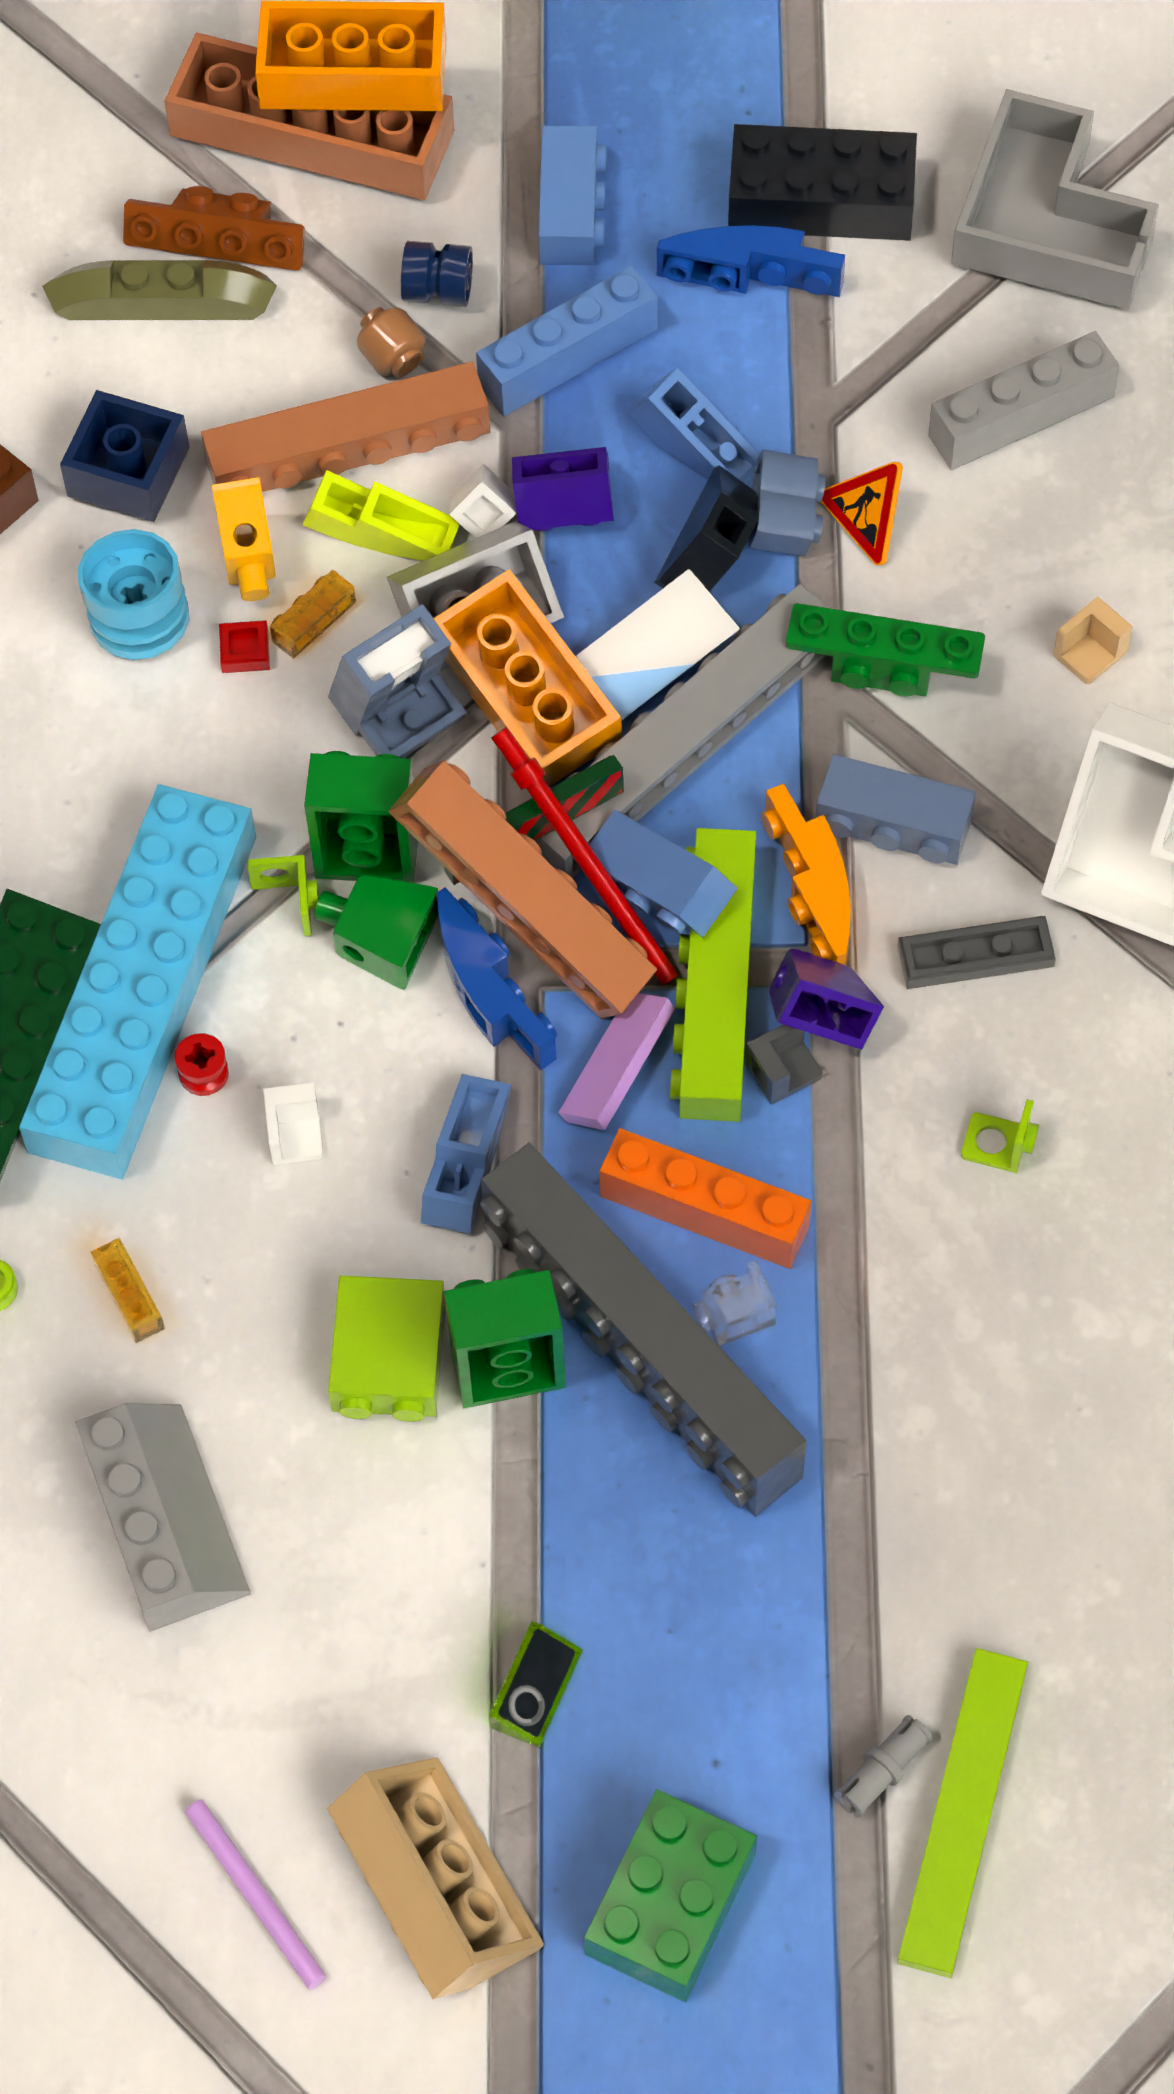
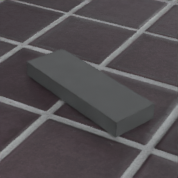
M1046 916L898 937L897 946L907 989L1052 968L1055 966L1056 961Z

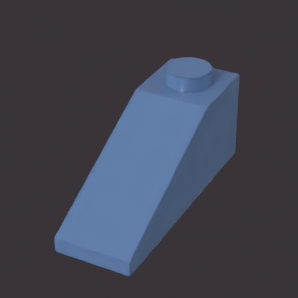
M678 367L657 381L627 413L661 449L707 480L714 468L720 465L752 488L754 469L760 454Z

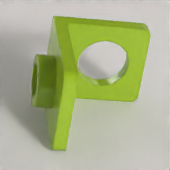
M304 855L248 860V872L252 889L299 886L304 936H311L310 910L316 908L319 895L317 879L308 880ZM269 869L287 871V873L275 877L261 874Z
M1026 1099L1020 1123L974 1112L971 1115L961 1158L966 1161L1017 1173L1022 1153H1033L1039 1124L1030 1122L1034 1101ZM986 1129L997 1130L1005 1137L1006 1145L1000 1152L986 1153L978 1147L976 1143L977 1135Z

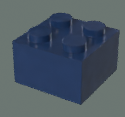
M96 390L60 463L67 496L155 522L190 448L184 415Z

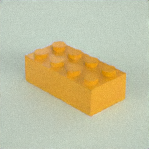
M261 1L255 71L260 109L443 111L447 42L444 3Z
M510 569L433 618L451 642L450 649L445 658L446 663L497 732L508 727L529 759L536 758L546 773L543 779L549 787L596 757L609 742L616 743L622 738L621 716Z

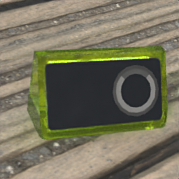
M531 1621L489 1714L490 1728L540 1748L583 1649L547 1627Z

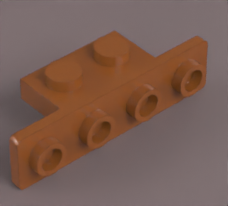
M192 186L187 189L183 188L171 205L128 199L124 204L123 242L126 245L298 271L303 266L305 227L301 224L270 220L271 201L258 200L253 194L235 193L230 196L213 193V190L208 187Z

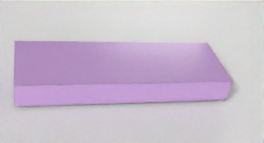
M638 993L622 1014L614 1016L558 1112L566 1123L606 1130L676 1009L668 998Z

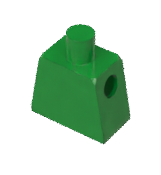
M362 875L357 878L348 899L323 891L318 899L314 918L335 926L333 931L335 952L341 958L391 985L405 990L438 919L437 892L439 891L438 888L433 886Z

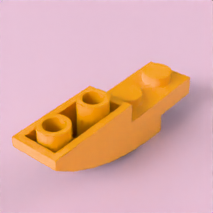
M783 783L766 790L765 811L761 813V819L769 837L772 840L778 838L785 850L783 852L784 862L792 876L791 897L787 899L790 914L798 926L804 924L812 937L809 939L813 955L846 965L849 948L851 905L849 885L840 850L825 816L822 815L805 822Z

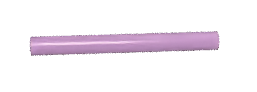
M202 1799L191 1804L185 1810V1814L308 1990L320 1985L327 1978L326 1974Z

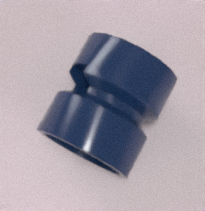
M407 240L401 267L402 301L428 303L435 296L438 297L442 305L467 307L473 272L472 246L446 244L441 251H438L432 242Z

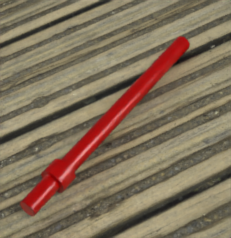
M508 727L491 737L492 741L513 769L510 775L521 791L526 788L627 936L645 949L647 952L646 959L657 968L654 975L661 985L670 982L678 975L677 971L543 779L546 773L536 758L529 759Z

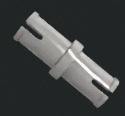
M906 1715L902 1723L879 1747L872 1746L864 1754L865 1762L841 1788L835 1791L834 1795L839 1804L850 1814L853 1812L855 1817L861 1818L865 1810L888 1785L896 1786L904 1777L902 1770L925 1745L932 1741L933 1738L930 1731L918 1719L914 1720L912 1716Z

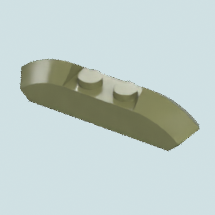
M110 260L91 262L73 267L62 272L42 287L54 312L68 320H254L265 312L277 285L266 274L231 262L214 260Z

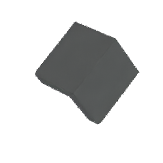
M783 1024L747 1043L746 1066L771 1105L822 1078L820 1066L804 1043V1031Z

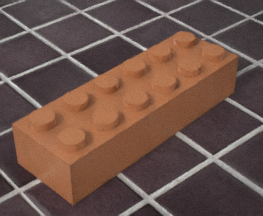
M195 33L164 101L170 136L426 200L455 131L452 96L444 94L443 111L260 109L255 75L257 47Z

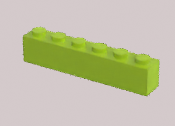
M696 828L695 847L686 846L685 849L713 865L738 889L704 937L691 930L690 934H680L679 964H688L687 979H677L676 1009H685L684 1024H674L673 1054H682V1068L671 1070L670 1100H680V1119L740 1122L756 831Z

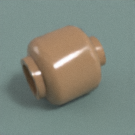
M378 307L366 314L361 320L360 325L362 329L357 337V346L379 375H394L396 378L404 377L416 369L425 357L423 350L426 345L425 336L405 310L397 307L384 310L382 307Z

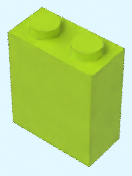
M339 1275L328 1388L332 1412H340L342 1416L352 1419H365L370 1417L371 1414L392 1415L395 1419L406 1422L420 1421L424 1416L436 1417L445 1316L443 1280Z

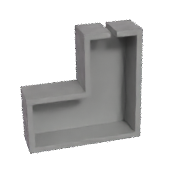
M1006 89L955 227L951 264L1129 310L1140 279L1141 270L1144 268L1154 238L1159 204L1076 183L1090 145L1094 111Z

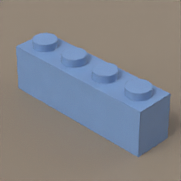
M630 265L477 351V373L484 393L503 417L656 331L657 295Z

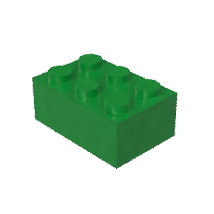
M330 751L325 754L310 753L304 808L315 879L356 881L359 876L369 875L414 883L418 840L388 812L414 781L411 759L400 758L393 754H379L371 757L354 756L342 751Z
M521 1269L510 1273L505 1279L486 1283L479 1279L467 1280L457 1284L454 1289L444 1291L451 1353L463 1409L566 1388L563 1327L550 1270L537 1272L534 1269Z
M656 1789L585 1934V1955L686 2003L756 1855L757 1835Z

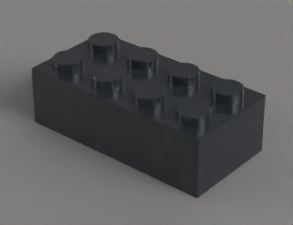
M734 124L728 226L755 225L781 227L805 231L804 236L911 241L917 133Z

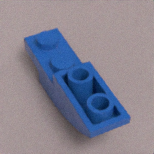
M755 225L706 228L659 240L657 245V276L665 277L675 282H690L709 286L724 292L734 291L746 294L751 279L761 281L770 286L781 285L806 290L815 295L825 294L840 297L844 284L845 255L804 247L805 231Z
M444 887L437 892L441 941L453 985L465 1009L493 1047L510 1036L531 1061L542 1070L556 1060L555 1038L557 1037V1032L554 1026L543 1013L539 1012L535 1015L524 1003L526 1000L523 992L509 978L508 957L510 952L504 941L495 932L488 934L478 924L479 919L473 907L464 898L457 900Z

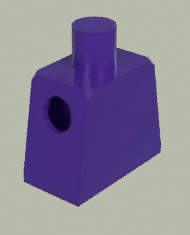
M795 948L787 951L769 988L771 1003L778 1023L861 1050L884 1008L880 1000L853 969Z

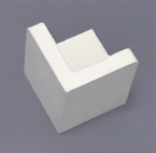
M484 464L453 493L450 500L449 515L475 538L503 527L517 513L514 491Z
M314 1082L263 1088L268 1140L273 1165L321 1159L323 1157V1147Z

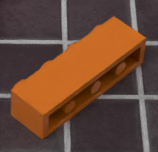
M619 1128L599 1171L600 1197L791 1269L810 1226L812 1200Z

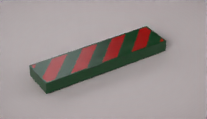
M610 755L550 789L570 818L574 820L624 792L623 767L615 755ZM533 798L505 813L506 821L519 834L527 835L534 841L554 831ZM444 867L445 873L452 882V884L456 885L460 883V881L446 867Z

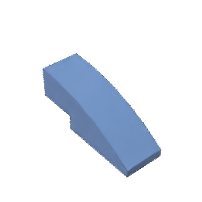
M466 1074L461 1075L436 1144L435 1161L422 1195V1224L471 1234L480 1202L483 1198L481 1178L487 1175L492 1167L511 1092V1084Z

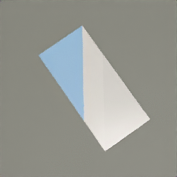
M688 569L575 657L621 716L622 721L740 630V628L693 572Z

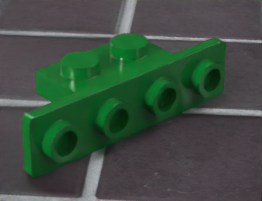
M799 603L793 605L786 637V647L788 649L833 656L831 682L842 683L854 689L869 687L887 690L905 697L912 695L927 697L931 672L972 679L979 676L985 643V634L982 632Z

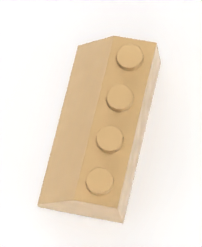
M438 1757L365 1772L327 1808L339 1830L341 1838L347 1844L365 1877L366 1883L372 1889L391 1924L392 1930L399 1938L418 1972L421 1982L425 1985L432 1999L469 1990L537 1952L545 1945Z

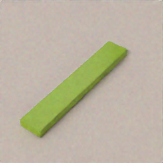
M979 1648L975 1649L897 1961L899 1965L952 1978L1029 1661Z

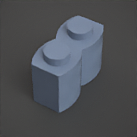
M762 449L755 465L752 489L756 491L759 520L749 537L750 548L806 556L811 543L819 542L823 527V516L816 514V502L820 503L825 488V475L818 474V458Z

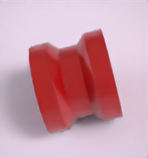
M198 1033L186 1037L178 1044L175 1051V1063L183 1088L191 1094L198 1096H207L218 1092L226 1084L229 1077L226 1053L222 1043L212 1035Z

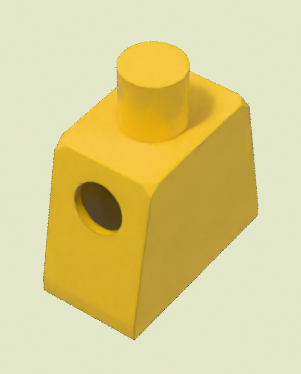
M256 477L212 485L228 582L230 585H239L241 598L244 601L265 599L270 594L267 580L276 577L260 479Z

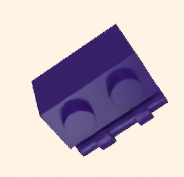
M606 447L512 457V482L518 523L532 530L547 531L554 527L572 525L594 526L601 522L614 521L609 473L610 466Z

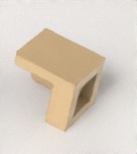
M1097 596L1058 629L1053 656L1085 684H1090L1128 652L1133 626Z

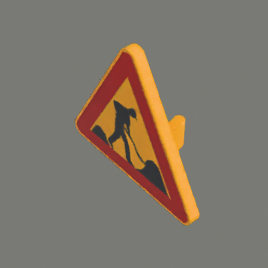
M900 462L888 463L824 489L821 503L875 565H884L887 562L903 466Z

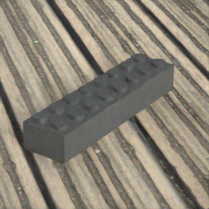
M530 1142L481 1178L483 1200L480 1204L485 1218V1222L482 1225L490 1239L500 1248L504 1245L510 1248L518 1257L515 1261L520 1270L534 1269L537 1272L550 1270L559 1314L565 1320L573 1317L584 1329L582 1335L593 1352L599 1357L607 1355L618 1367L616 1370L617 1375L625 1387L635 1395L641 1392L653 1405L650 1407L653 1416L666 1431L671 1432L675 1429L687 1442L685 1449L691 1459L701 1469L706 1470L710 1467L722 1480L720 1487L733 1505L737 1508L745 1505L756 1517L803 1479L806 1439Z

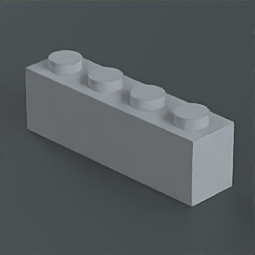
M1093 331L931 403L928 436L950 470H954L1114 398L1119 363L1098 333Z

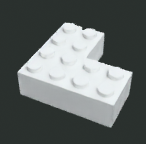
M1109 702L1092 729L1041 895L1174 946V726Z

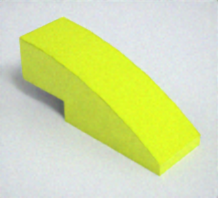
M326 470L302 524L327 536L359 547L421 561L450 550L460 526L450 515L376 481L371 489H368Z

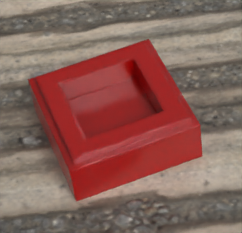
M267 620L219 624L222 673L270 670Z

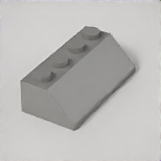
M125 1403L75 1421L149 1632L251 1595L181 1404Z

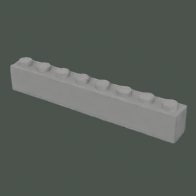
M801 584L796 586L787 595H778L770 603L766 613L754 624L747 623L738 630L730 645L719 654L717 652L710 654L702 662L698 672L686 683L679 682L674 685L666 694L664 702L651 713L644 712L637 717L625 736L616 743L609 742L599 751L595 761L590 766L610 755H615L623 767L624 792L572 820L588 844L592 842L614 809L636 822L640 820L827 655L788 649L786 647V637L794 604L829 607ZM579 772L573 773V774L570 775L568 778L572 777L573 775H575V774H577V773H579ZM555 830L535 841L542 850L541 855L555 869L566 872L572 878L582 870Z

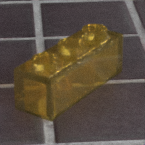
M333 569L326 576L318 578L305 595L298 596L284 614H279L274 618L270 625L272 642L294 659L356 603L354 586Z
M120 1237L91 1251L94 1265L135 1343L164 1330L162 1316Z

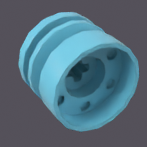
M137 529L115 531L98 539L84 552L78 566L79 587L87 609L91 632L100 647L117 657L132 660L152 658L171 649L184 636L190 621L189 606L185 596V588L182 584L177 555L166 540L153 532Z

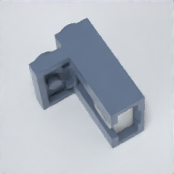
M423 604L344 654L340 660L328 698L355 736L360 733L376 756L379 754H393L404 758L464 719L467 713L439 674L450 649L451 642Z

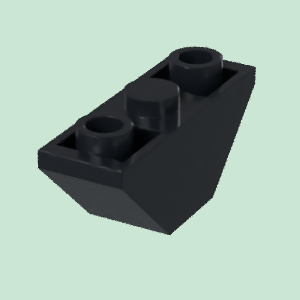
M720 465L716 466L654 583L661 588H665L690 569L710 592L737 561L759 520L756 491Z

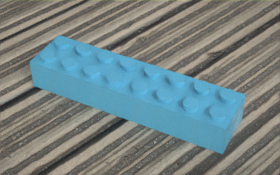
M161 784L157 785L19 1126L27 1153L123 1180L257 838L251 808Z

